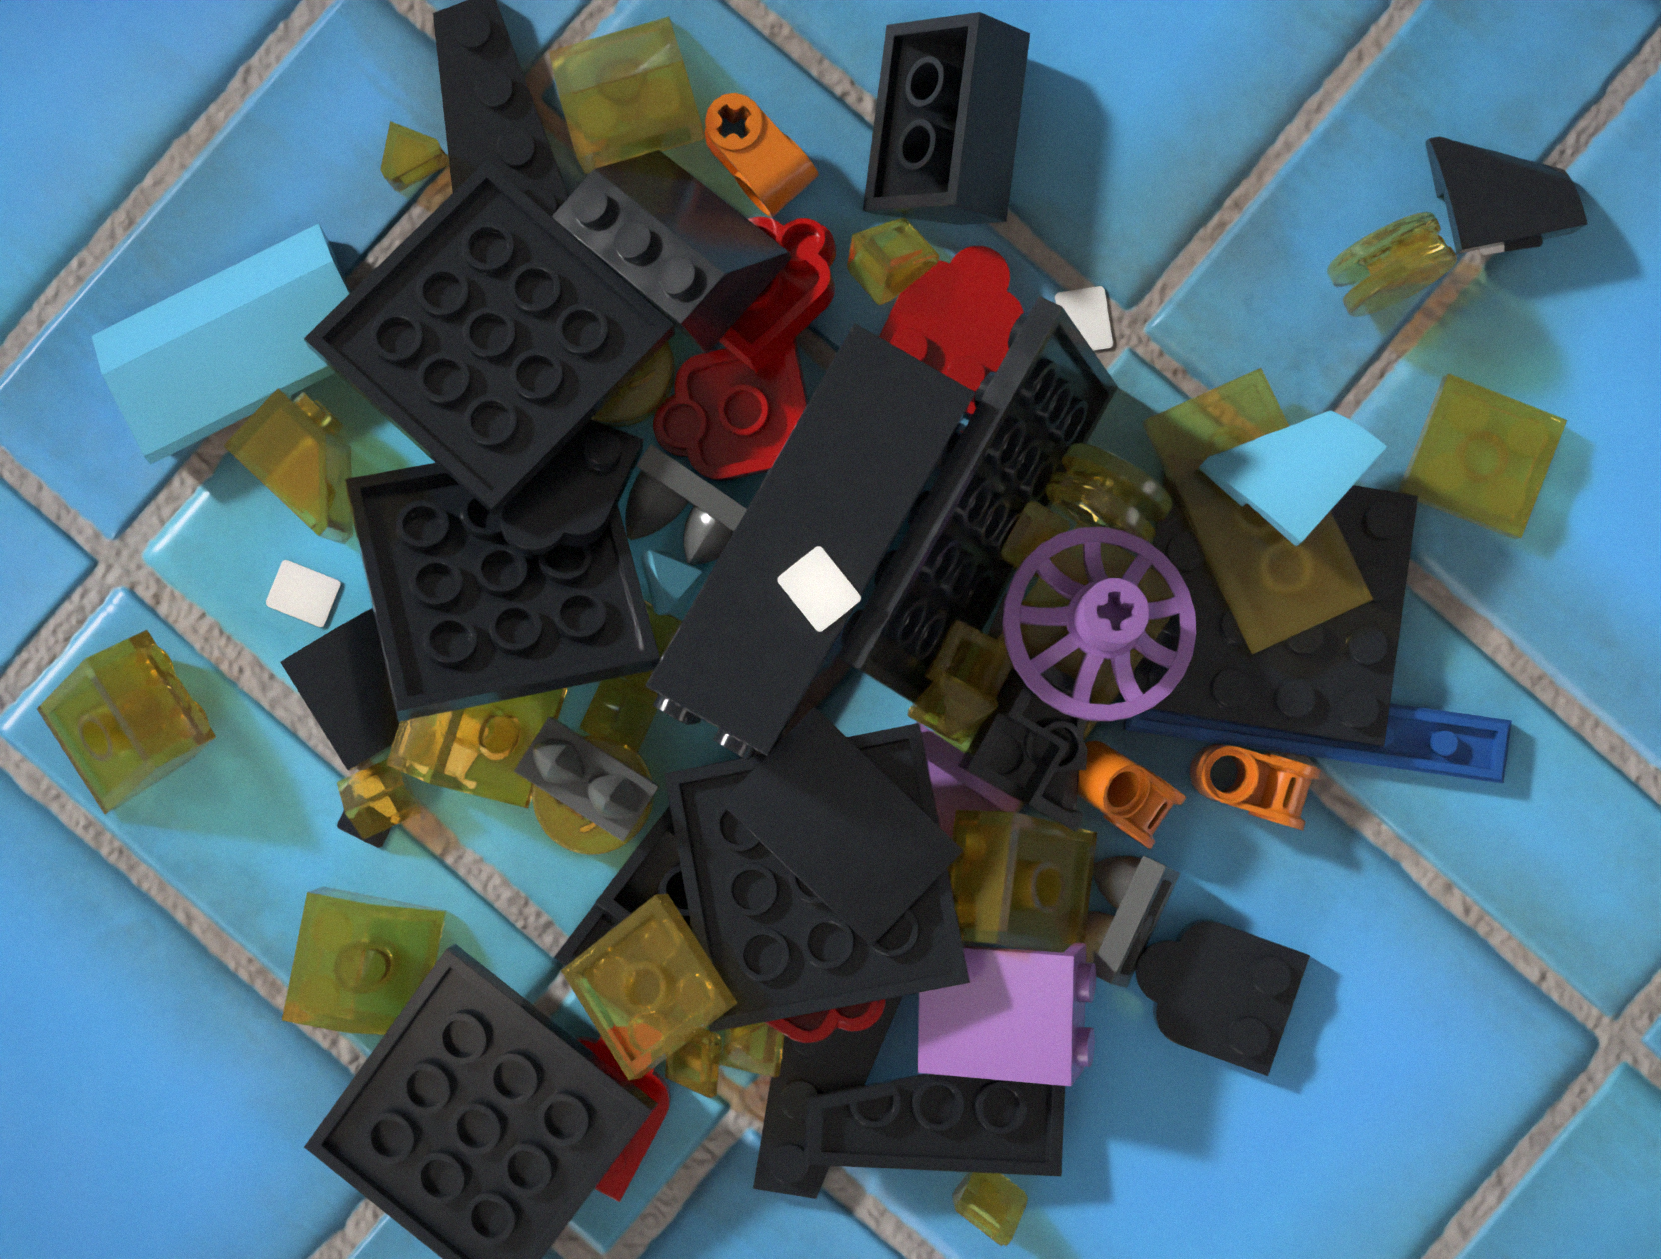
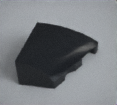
M1440 136L1429 138L1425 142L1437 198L1444 196L1456 254L1542 237V240L1573 234L1588 224L1578 191L1564 169Z
M373 608L340 625L280 662L348 771L361 768L411 736L410 720L398 722Z
M1028 655L1030 660L1035 658L1034 656ZM1013 666L958 766L1057 823L1077 832L1083 817V812L1076 810L1079 770H1086L1088 748L1083 740V730L1088 720L1064 714L1043 702L1026 686ZM1054 666L1040 674L1055 689L1072 697L1075 684L1074 678ZM1091 690L1090 699H1089V703H1090V704H1091V698H1092V690Z

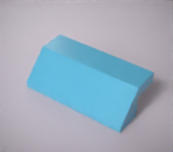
M319 223L92 335L101 374L150 465L336 373L311 351L304 341V338L352 292L343 278L331 243Z

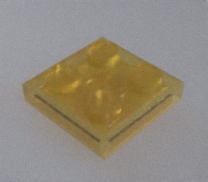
M1447 374L1442 377L1398 492L1418 496V502L1514 540L1522 538L1567 420L1462 378Z
M668 894L653 896L561 970L628 1080L643 1077L737 1004Z

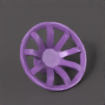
M1107 527L1077 528L1060 533L1042 543L1022 562L1010 582L1004 600L1002 625L1005 645L1015 670L1026 686L1043 702L1064 714L1083 720L1110 722L1131 718L1153 708L1177 686L1183 678L1193 656L1196 639V617L1189 589L1182 576L1161 551L1146 540L1123 530ZM1101 543L1121 546L1138 554L1122 578H1108L1105 574L1101 559ZM1083 544L1084 568L1089 583L1082 585L1071 580L1060 572L1049 558L1066 548ZM1151 564L1166 580L1174 595L1173 598L1148 603L1143 592L1137 587ZM1035 572L1052 589L1070 600L1068 606L1057 608L1029 607L1021 605L1026 587ZM1179 614L1180 637L1177 652L1158 644L1148 636L1145 631L1148 621ZM1020 623L1036 626H1067L1069 634L1030 660L1022 641ZM1080 648L1086 654L1075 680L1072 697H1069L1055 689L1040 674ZM1132 648L1149 660L1169 668L1162 679L1145 694L1139 689L1131 668L1130 650ZM1104 659H1111L1116 683L1126 702L1110 705L1089 703L1093 683Z

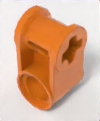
M738 93L724 94L715 99L708 108L705 118L706 145L711 153L735 178L748 198L768 217L773 218L819 176L816 167L804 151L790 137L782 133L748 96ZM726 118L734 124L743 119L745 121L744 138L741 139L735 133L728 135L726 138L721 136L722 120Z
M1088 741L1085 743L1088 748L1086 770H1079L1077 795L1104 814L1103 818L1150 850L1155 844L1152 836L1173 805H1182L1187 797L1147 768L1137 764L1107 744L1100 741Z
M1212 744L1203 747L1195 754L1190 764L1189 775L1194 788L1199 794L1208 799L1247 810L1249 815L1303 831L1306 821L1301 818L1302 810L1311 780L1319 779L1321 769L1269 753L1263 755L1237 746ZM1227 755L1236 764L1237 778L1231 787L1219 791L1212 784L1210 772L1214 762L1220 757Z

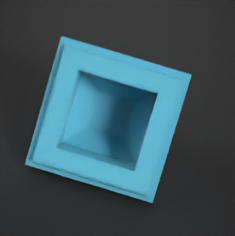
M650 550L643 552L640 558L654 612L658 615H672L683 612L702 571L667 551Z

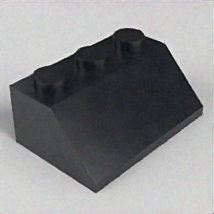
M981 12L889 24L886 26L863 211L871 214L956 225L1007 221L1030 33Z
M660 150L593 169L552 215L554 220L669 319L675 328L707 354L793 258L785 248Z

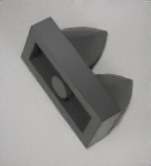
M650 444L636 465L641 471L629 492L625 512L627 538L635 540L659 531L672 522L689 503L693 508L686 520L683 535V546L687 563L697 565L718 559L747 509Z
M552 716L548 717L514 770L515 773L621 841L626 840L660 787L657 783Z
M1144 855L1142 858L1115 856L1092 865V873L1099 891L1117 909L1115 916L1100 911L1080 910L1057 915L1053 920L1067 948L1073 943H1087L1086 963L1095 964L1096 977L1110 984L1125 988L1129 985L1135 972L1137 961L1145 950L1180 875V872Z

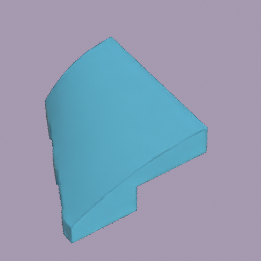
M1330 410L1209 456L1198 468L1240 506L1243 507L1248 503L1292 544L1298 546L1382 454L1387 446L1355 422Z

